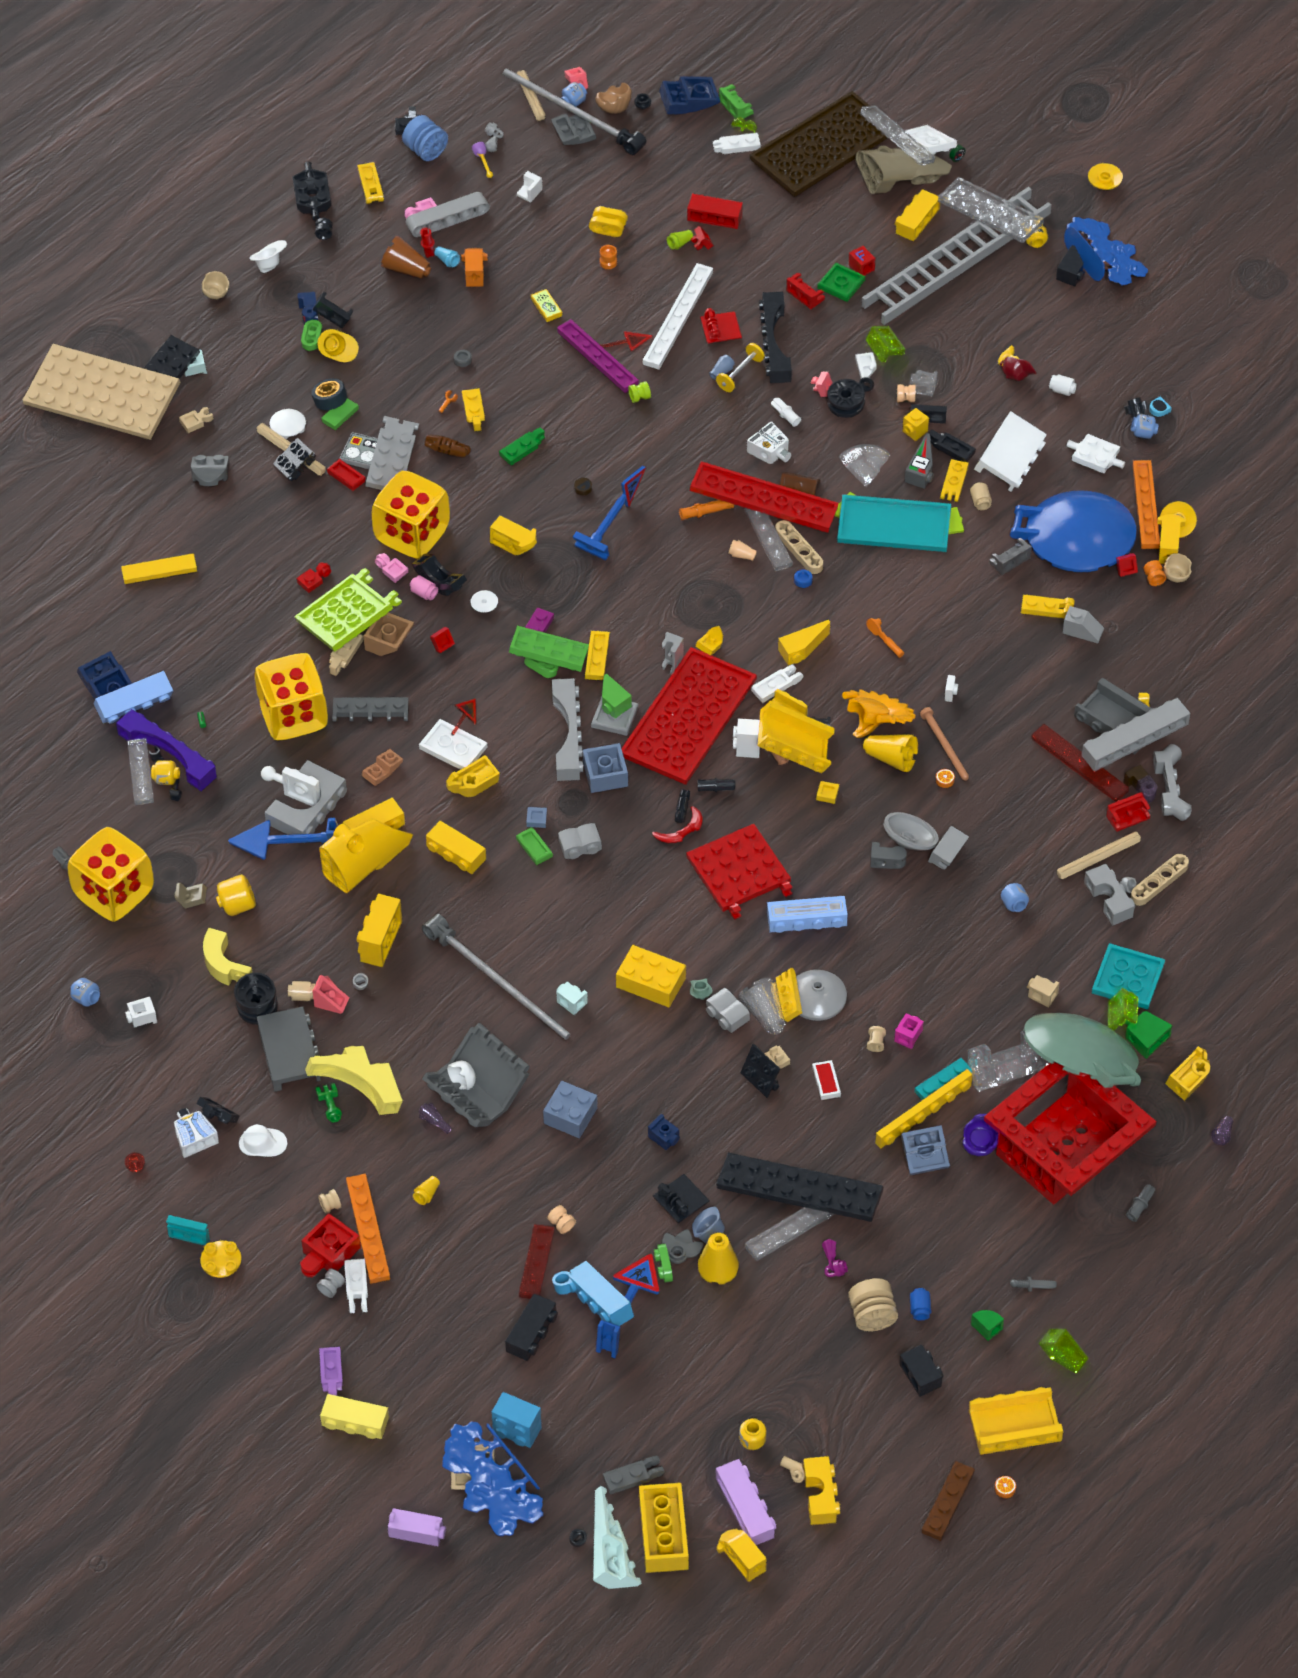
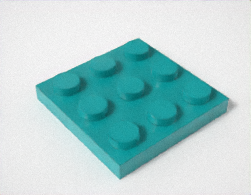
M1109 943L1094 982L1092 994L1148 1010L1165 965V959Z

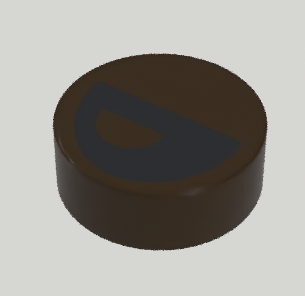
M578 478L574 482V491L578 495H588L592 491V482L588 478Z

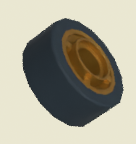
M330 378L314 386L312 397L317 408L333 410L345 403L347 392L341 380Z

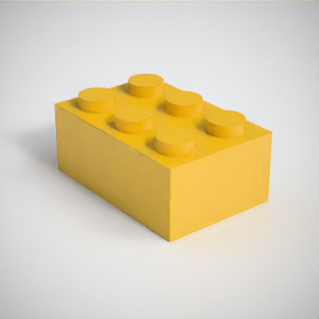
M378 894L376 900L371 902L370 914L365 916L364 928L357 935V942H359L358 953H360L361 962L383 967L402 923L400 899Z
M632 945L616 973V987L670 1008L686 979V965Z

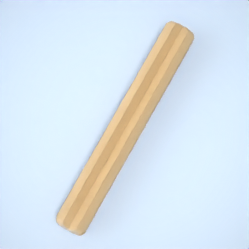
M526 71L517 72V75L530 81ZM521 85L538 121L544 120L545 113L536 93Z

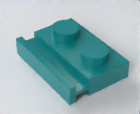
M168 1216L166 1223H168L169 1237L204 1246L209 1243L208 1224L176 1216Z

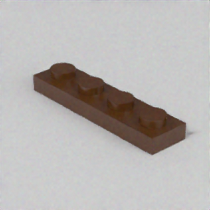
M955 1461L922 1528L923 1534L939 1541L942 1540L974 1475V1468Z

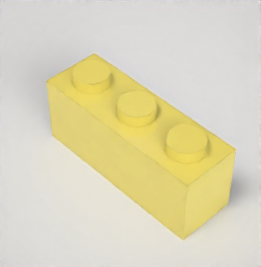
M327 1394L320 1417L321 1425L328 1429H339L349 1434L357 1433L365 1435L370 1439H382L389 1414L388 1407Z

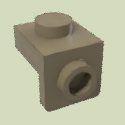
M177 883L175 899L185 909L204 904L207 887L202 883L186 888L182 883Z

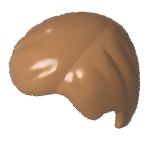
M621 83L620 87L613 85L606 92L597 93L596 103L607 113L619 114L627 109L631 100L632 90L626 83Z

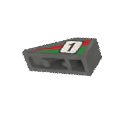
M926 433L905 470V482L923 489L926 488L928 483L932 482L934 477L932 472L930 434Z

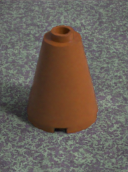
M396 236L392 240L394 245L388 246L383 256L381 267L418 278L427 277L432 269L430 263L405 240Z

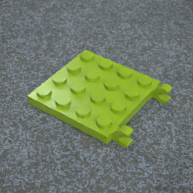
M364 568L356 576L351 574L298 613L295 618L298 623L335 652L381 617L385 616L393 609L392 606H398L402 601L397 597L399 594L394 590L383 598L367 584L371 583L373 578L370 575L366 576L370 572Z

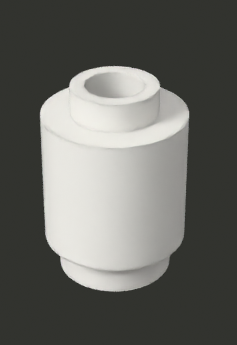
M1059 374L1057 376L1053 375L1049 384V389H1053V392L1070 396L1071 393L1074 394L1077 387L1075 379Z

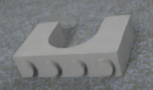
M307 760L299 772L319 780L320 800L311 808L294 809L275 799L265 811V819L270 821L273 828L287 835L314 834L315 829L324 822L329 811H333L338 800L345 796L347 792L346 780Z

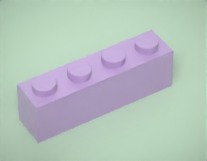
M737 1459L717 1467L716 1480L741 1529L750 1537L755 1545L774 1538L776 1524L774 1519L768 1516L764 1500L759 1499L757 1486L754 1482L751 1483L746 1465L742 1466L740 1460Z

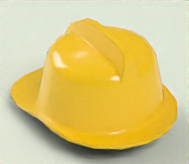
M329 329L321 333L318 338V349L321 354L339 362H349L358 354V343L354 337Z

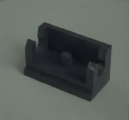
M323 291L312 310L340 328H343L349 321L353 309L350 308L346 312L325 298L327 293Z

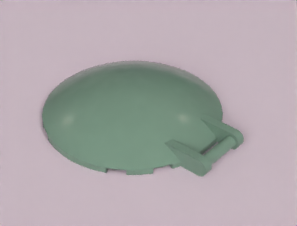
M1068 1013L1039 1014L1031 1017L1026 1022L1023 1030L1025 1031L1024 1038L1039 1056L1049 1063L1053 1064L1055 1061L1064 1066L1063 1070L1079 1075L1080 1072L1089 1074L1091 1079H1096L1105 1088H1111L1113 1085H1140L1141 1078L1136 1073L1139 1059L1135 1050L1124 1038L1104 1024L1084 1016Z

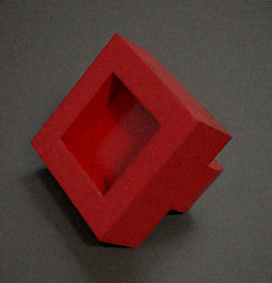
M700 226L694 229L696 235L691 238V241L695 244L694 247L697 250H700L703 246L709 250L714 246L708 233Z
M1134 553L1116 557L1118 575L1120 577L1138 573L1136 555Z
M447 627L440 629L430 636L432 644L438 653H442L455 644Z

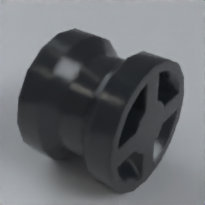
M320 218L316 221L315 236L318 239L327 240L331 238L332 221L327 218Z

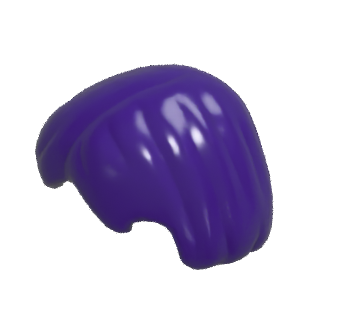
M987 1114L975 1115L964 1128L963 1147L971 1155L986 1156L997 1147L998 1132L984 1121V1116Z

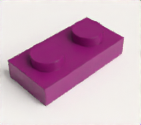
M537 607L525 628L545 633L554 619V613Z

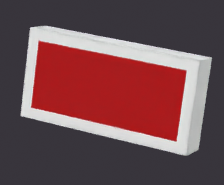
M832 1060L813 1063L812 1068L821 1100L841 1097Z

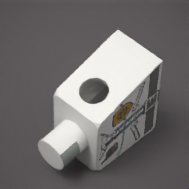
M769 422L747 440V452L769 464L774 463L779 458L787 462L791 457V453L788 451V438L772 422Z

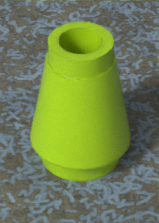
M690 230L671 233L667 237V244L671 249L677 250L691 240L693 233Z

